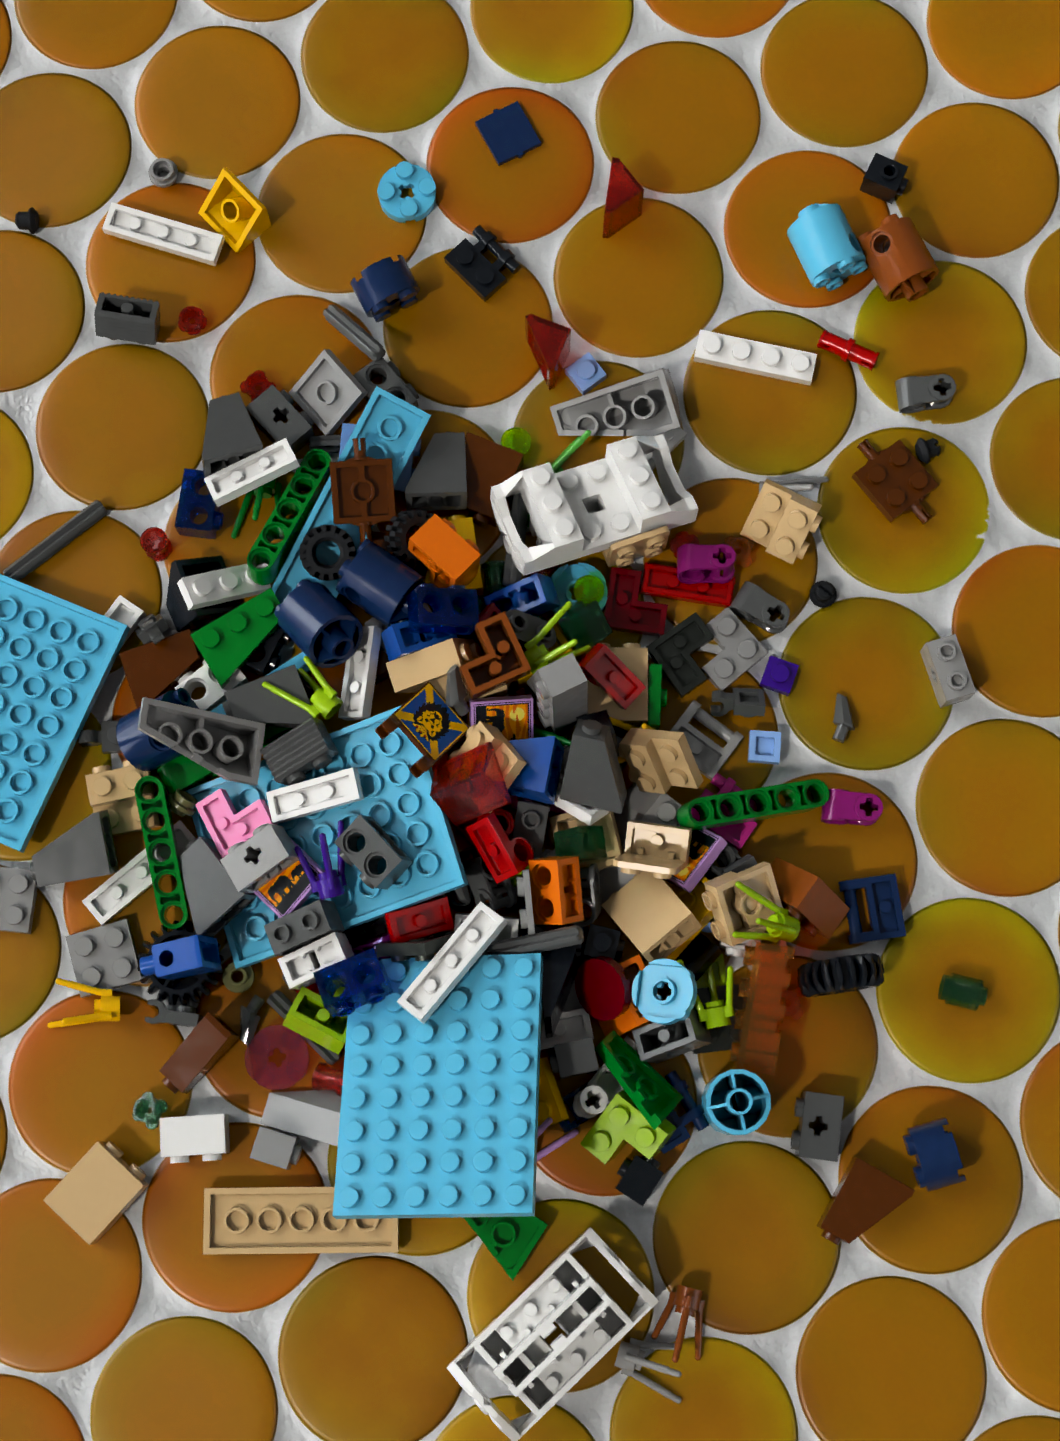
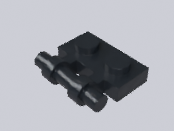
M479 225L472 232L479 242L473 246L465 238L444 257V261L486 302L506 284V277L501 272L507 268L512 274H515L519 271L521 265L514 259L515 255L509 249L505 250L496 241L497 237L491 231L487 232ZM487 250L497 258L493 264L483 256Z

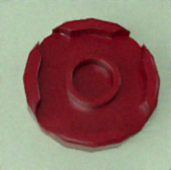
M599 956L585 961L578 968L575 977V991L580 1004L588 1014L602 1021L612 1020L624 1014L632 1000L630 980H626L622 973L625 970L610 957Z

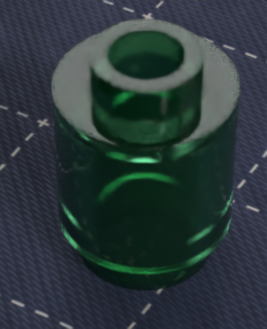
M956 973L951 975L943 974L939 986L938 999L945 1000V1004L976 1011L979 1005H985L988 988L983 987V980Z

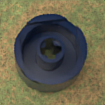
M397 255L398 261L393 262L391 257H387L375 262L360 272L363 278L358 282L355 277L351 280L350 285L367 317H374L376 322L392 315L390 310L400 305L402 309H405L418 301L416 295L420 291V287L402 255Z
M945 1117L907 1128L908 1135L902 1136L908 1155H915L918 1166L913 1167L917 1184L920 1188L926 1187L928 1192L966 1181L964 1174L958 1175L957 1170L962 1169L963 1165L952 1132L944 1131L943 1125L948 1124Z

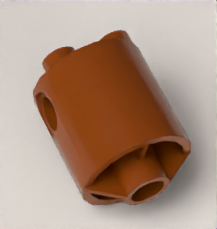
M892 214L881 221V227L873 232L863 233L857 240L866 256L868 268L885 299L889 302L906 297L907 301L911 302L929 291L927 284L938 275L940 270L910 217L899 218L897 214Z

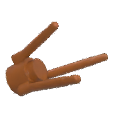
M682 1285L677 1286L676 1293L670 1291L668 1303L651 1335L653 1340L658 1338L674 1305H676L675 1312L682 1313L672 1356L674 1363H677L679 1360L689 1316L694 1317L695 1310V1359H701L703 1309L705 1301L701 1300L703 1291Z

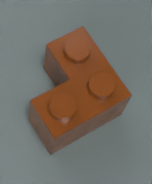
M505 611L475 624L476 635L486 655L459 667L462 680L472 700L527 676L531 672V667Z
M776 857L771 864L783 908L788 909L789 916L795 917L801 922L800 929L812 937L819 934L829 939L850 908L818 876Z

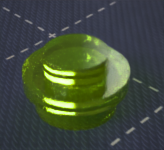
M513 427L504 432L501 438V445L525 455L531 447V438L526 430Z
M582 576L574 585V596L582 605H596L604 596V585L596 576Z

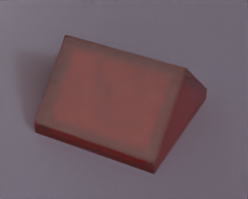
M612 157L604 211L603 238H610L642 214L644 189L621 160Z
M529 314L525 316L526 340L547 387L551 390L555 388L570 352L571 329Z
M487 742L435 766L430 796L455 826L512 803L492 742Z

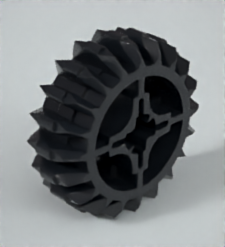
M188 921L184 925L183 930L181 928L173 929V931L161 925L163 935L160 936L157 932L152 931L150 935L156 941L153 944L144 941L142 945L150 950L148 954L139 953L138 958L152 955L153 945L197 935L195 930L193 931V923ZM220 955L221 962L224 961V956ZM224 970L193 975L198 978V981L184 989H172L175 983H179L181 978L166 979L163 983L160 978H157L156 974L143 976L140 981L142 984L153 982L148 987L147 992L152 995L160 990L157 995V1000L163 1002L169 995V1005L175 1006L178 997H180L182 1006H188L190 995L195 1003L201 1001L198 993L200 990L209 996L211 991L206 985L211 983L218 986L219 981L212 978L213 973L223 974Z
M874 953L848 955L810 962L801 965L797 969L798 987L801 989V994L806 997L863 990L879 986L884 982L883 963L881 964L880 956Z

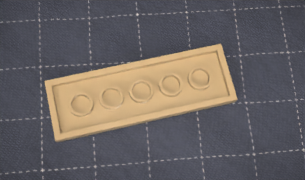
M335 1186L204 1188L203 1255L398 1253L399 1218L335 1219L332 1216Z

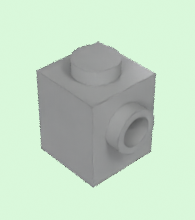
M260 1126L249 1158L289 1170L292 1164H298L303 1146L298 1145L300 1140L298 1137Z

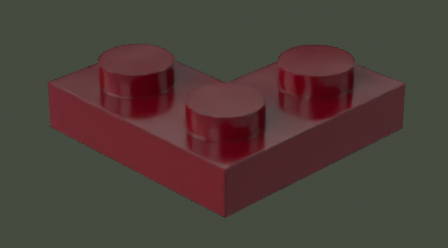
M611 567L603 629L658 637L664 635L668 605L638 601L642 571Z

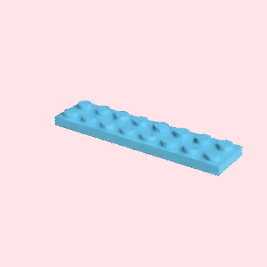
M376 386L337 462L346 461L354 457L352 439L358 438L360 451V438H366L367 457L374 459L392 458L393 484L395 486L431 415ZM330 476L271 588L280 603L296 588L300 581L306 579L312 583L318 582L325 585L335 598L339 594L336 591V586L341 578L323 581L311 576L304 569L299 555L300 545L306 534L320 525H334ZM352 524L334 525L350 535L357 555V550L360 546L359 526ZM323 541L316 548V558L324 565H332L340 557V549L333 541Z

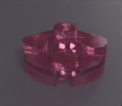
M280 1025L269 1026L260 1030L251 1040L250 1044H248L245 1051V1066L248 1074L259 1085L270 1090H284L294 1086L305 1077L310 1062V1053L306 1041L298 1033ZM274 1049H279L280 1053L286 1054V1060L282 1061V1066L276 1067L274 1062H269V1056L274 1055Z

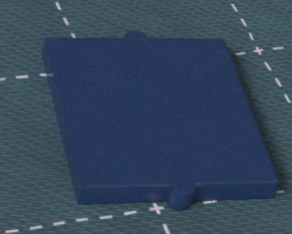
M518 101L500 110L494 109L492 114L475 122L498 166L517 157L522 158L523 154L541 146L540 139Z

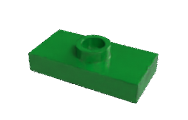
M651 664L648 669L647 724L656 730L660 728L661 707H666L667 689L661 688L662 664Z

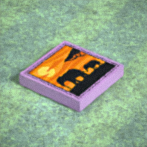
M532 695L469 699L470 727L482 721L497 727L508 741L534 738Z
M707 829L692 831L688 866L678 874L672 875L671 879L664 880L691 893L728 843L721 836Z
M291 839L295 847L299 846ZM301 848L316 879L319 880L318 873L325 872V870ZM298 860L255 891L254 894L281 918L298 910L312 894L310 881Z

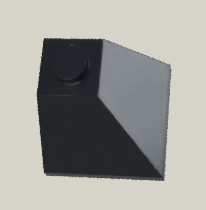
M222 555L174 560L171 563L166 606L177 632L188 629H201L242 605L240 599L188 610L177 585V582L182 577L227 568Z

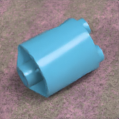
M811 204L798 213V219L787 230V236L814 288L826 287L827 291L835 290L844 283L843 279L850 275L860 274L868 268L866 256L839 204Z
M730 1069L714 1076L705 1085L701 1097V1106L705 1111L703 1113L705 1119L715 1131L726 1135H746L757 1130L767 1120L771 1109V1095L765 1082L755 1073L745 1069ZM733 1094L735 1097L738 1111L733 1109V1104L731 1100V1096Z

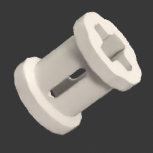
M591 1085L574 1096L572 1107L577 1116L590 1119L606 1109L608 1097L601 1087ZM592 1097L595 1103L588 1107L585 1101Z

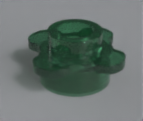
M145 1092L134 1104L133 1119L138 1122H144L148 1129H156L162 1113L167 1111V1102L156 1099L152 1092Z

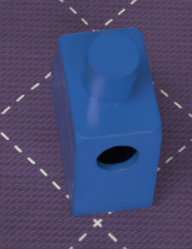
M556 736L510 740L511 745L527 763L506 792L514 796L554 804L565 748Z
M198 934L153 945L152 955L141 957L139 960L143 976L156 974L157 978L170 980L222 970L217 938Z

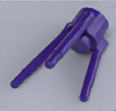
M342 820L338 821L337 838L344 832V822ZM324 833L319 835L325 872L318 873L319 880L316 879L301 848L296 846L294 850L310 881L312 893L318 892L320 900L344 895L343 886L347 885L345 861L339 855L341 850L338 846L337 874V870H332L326 835Z

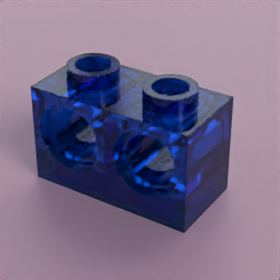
M185 468L175 528L179 535L215 540L217 530L221 531L223 526V513L220 512L221 506L217 507L210 493L207 495L198 494L200 488L206 485L204 471ZM197 515H208L204 523H193Z
M425 583L418 585L407 596L409 633L470 635L475 630V624L479 623L477 589H466L464 585L436 588L435 584ZM423 602L432 607L433 613L425 610ZM453 604L460 606L463 614L456 612Z
M374 948L313 973L324 1007L333 1018L350 1015L356 1008L365 1004L379 1003L387 995L393 993L383 961ZM375 975L371 983L363 984L366 977ZM345 987L344 992L340 996L333 997L338 988Z

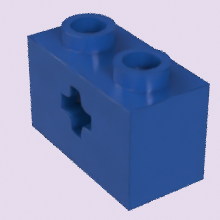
M535 573L484 597L486 605L494 603L501 612L505 611L506 613L509 610L516 609L535 617L561 606L552 578L539 573Z

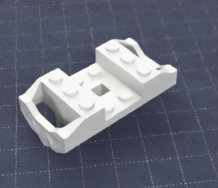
M663 434L657 436H633L607 444L605 458L554 473L550 462L522 470L504 482L491 486L490 495L496 523L501 534H503L505 549L508 554L512 555L516 568L523 576L609 549L613 543L663 526H668L669 529L694 522L696 521L699 509L693 496L685 490L673 466L669 446ZM653 453L660 486L645 454ZM521 494L530 514L529 530L533 537L537 536V546L528 548L521 541L510 516L506 497ZM665 496L669 497V505L666 501Z
M589 1227L504 1312L480 1332L447 1365V1369L466 1393L475 1398L473 1401L485 1415L489 1414L493 1423L511 1441H518L659 1300L600 1236ZM595 1246L634 1288L639 1296L630 1316L623 1311L572 1255L574 1252ZM555 1321L566 1335L564 1336L561 1333L549 1345L544 1339L557 1328L553 1324ZM475 1349L493 1368V1373L508 1386V1389L515 1397L518 1396L531 1412L510 1420L480 1389L466 1371Z

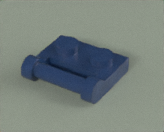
M896 874L838 882L839 890L844 895L845 904L850 908L847 913L850 935H847L849 945L906 936ZM858 889H864L871 925V931L869 932L862 931L855 891Z

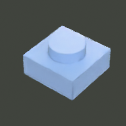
M589 352L565 368V374L582 395L607 379V374Z
M750 730L747 762L778 765L780 763L781 732Z

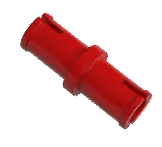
M828 330L823 331L817 344V348H822L840 356L842 361H852L871 371L880 355L879 352L856 344V340L852 338L847 340L828 332Z

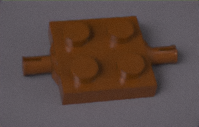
M358 438L352 439L354 457L346 461L329 463L334 525L352 524L359 526L361 545L365 540V532H367V538L373 542L372 525L382 521H390L393 516L396 517L392 458L374 459L367 457L366 438H360V451Z
M868 439L862 441L857 448L868 461L866 465L853 474L852 478L890 523L902 514L910 513L911 511L923 525L928 522L933 516L922 505V502L927 495L937 488L938 483L900 439L889 448L879 452L869 443Z

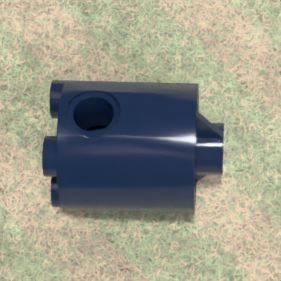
M368 538L359 546L356 557L353 560L348 558L339 569L338 574L342 578L336 586V591L387 627L399 623L401 620L413 619L424 604L425 577Z
M308 579L300 581L296 588L286 596L284 601L274 611L278 619V625L283 632L288 634L298 648L318 667L333 668L353 656L360 646L363 637L362 624L340 600L332 595L325 585L318 582L312 583Z
M184 688L170 690L155 698L156 700L199 709L191 699L188 691ZM140 707L119 719L116 726V738L123 755L135 768L142 771H153L182 756V754L137 729Z

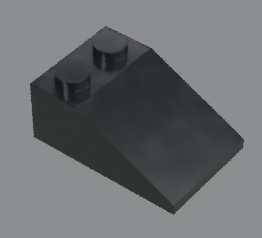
M573 923L565 925H534L535 933L573 926ZM581 944L539 952L543 956L542 1005L546 1038H551L554 1035L577 974V963L582 962Z

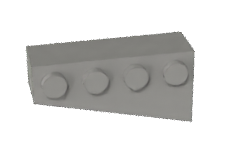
M573 653L538 669L526 682L537 701L539 709L537 714L544 728L550 726L554 734H558L576 725V717L588 714V680Z

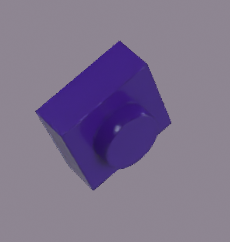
M770 655L759 686L788 696L799 665Z

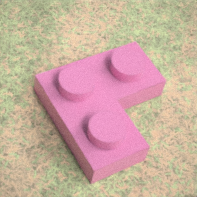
M220 788L195 804L222 858L228 854L227 851L231 846L253 836L252 832L259 826L266 823L277 825L272 823L270 810L265 800L258 799L237 813L225 789Z

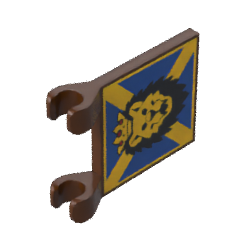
M429 681L375 729L379 737L384 739L399 727L423 754L409 768L416 778L428 771L469 729V726L455 710L445 704L446 700Z

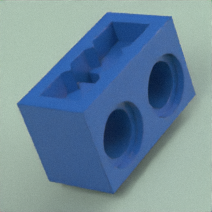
M449 610L392 624L381 633L389 661L445 640L458 638Z

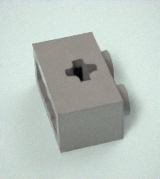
M956 634L925 643L920 653L939 707L943 708L969 700L976 693Z
M269 823L259 826L252 832L253 836L231 846L227 851L228 854L220 860L238 892L253 894L299 860L294 850L295 846L283 826Z

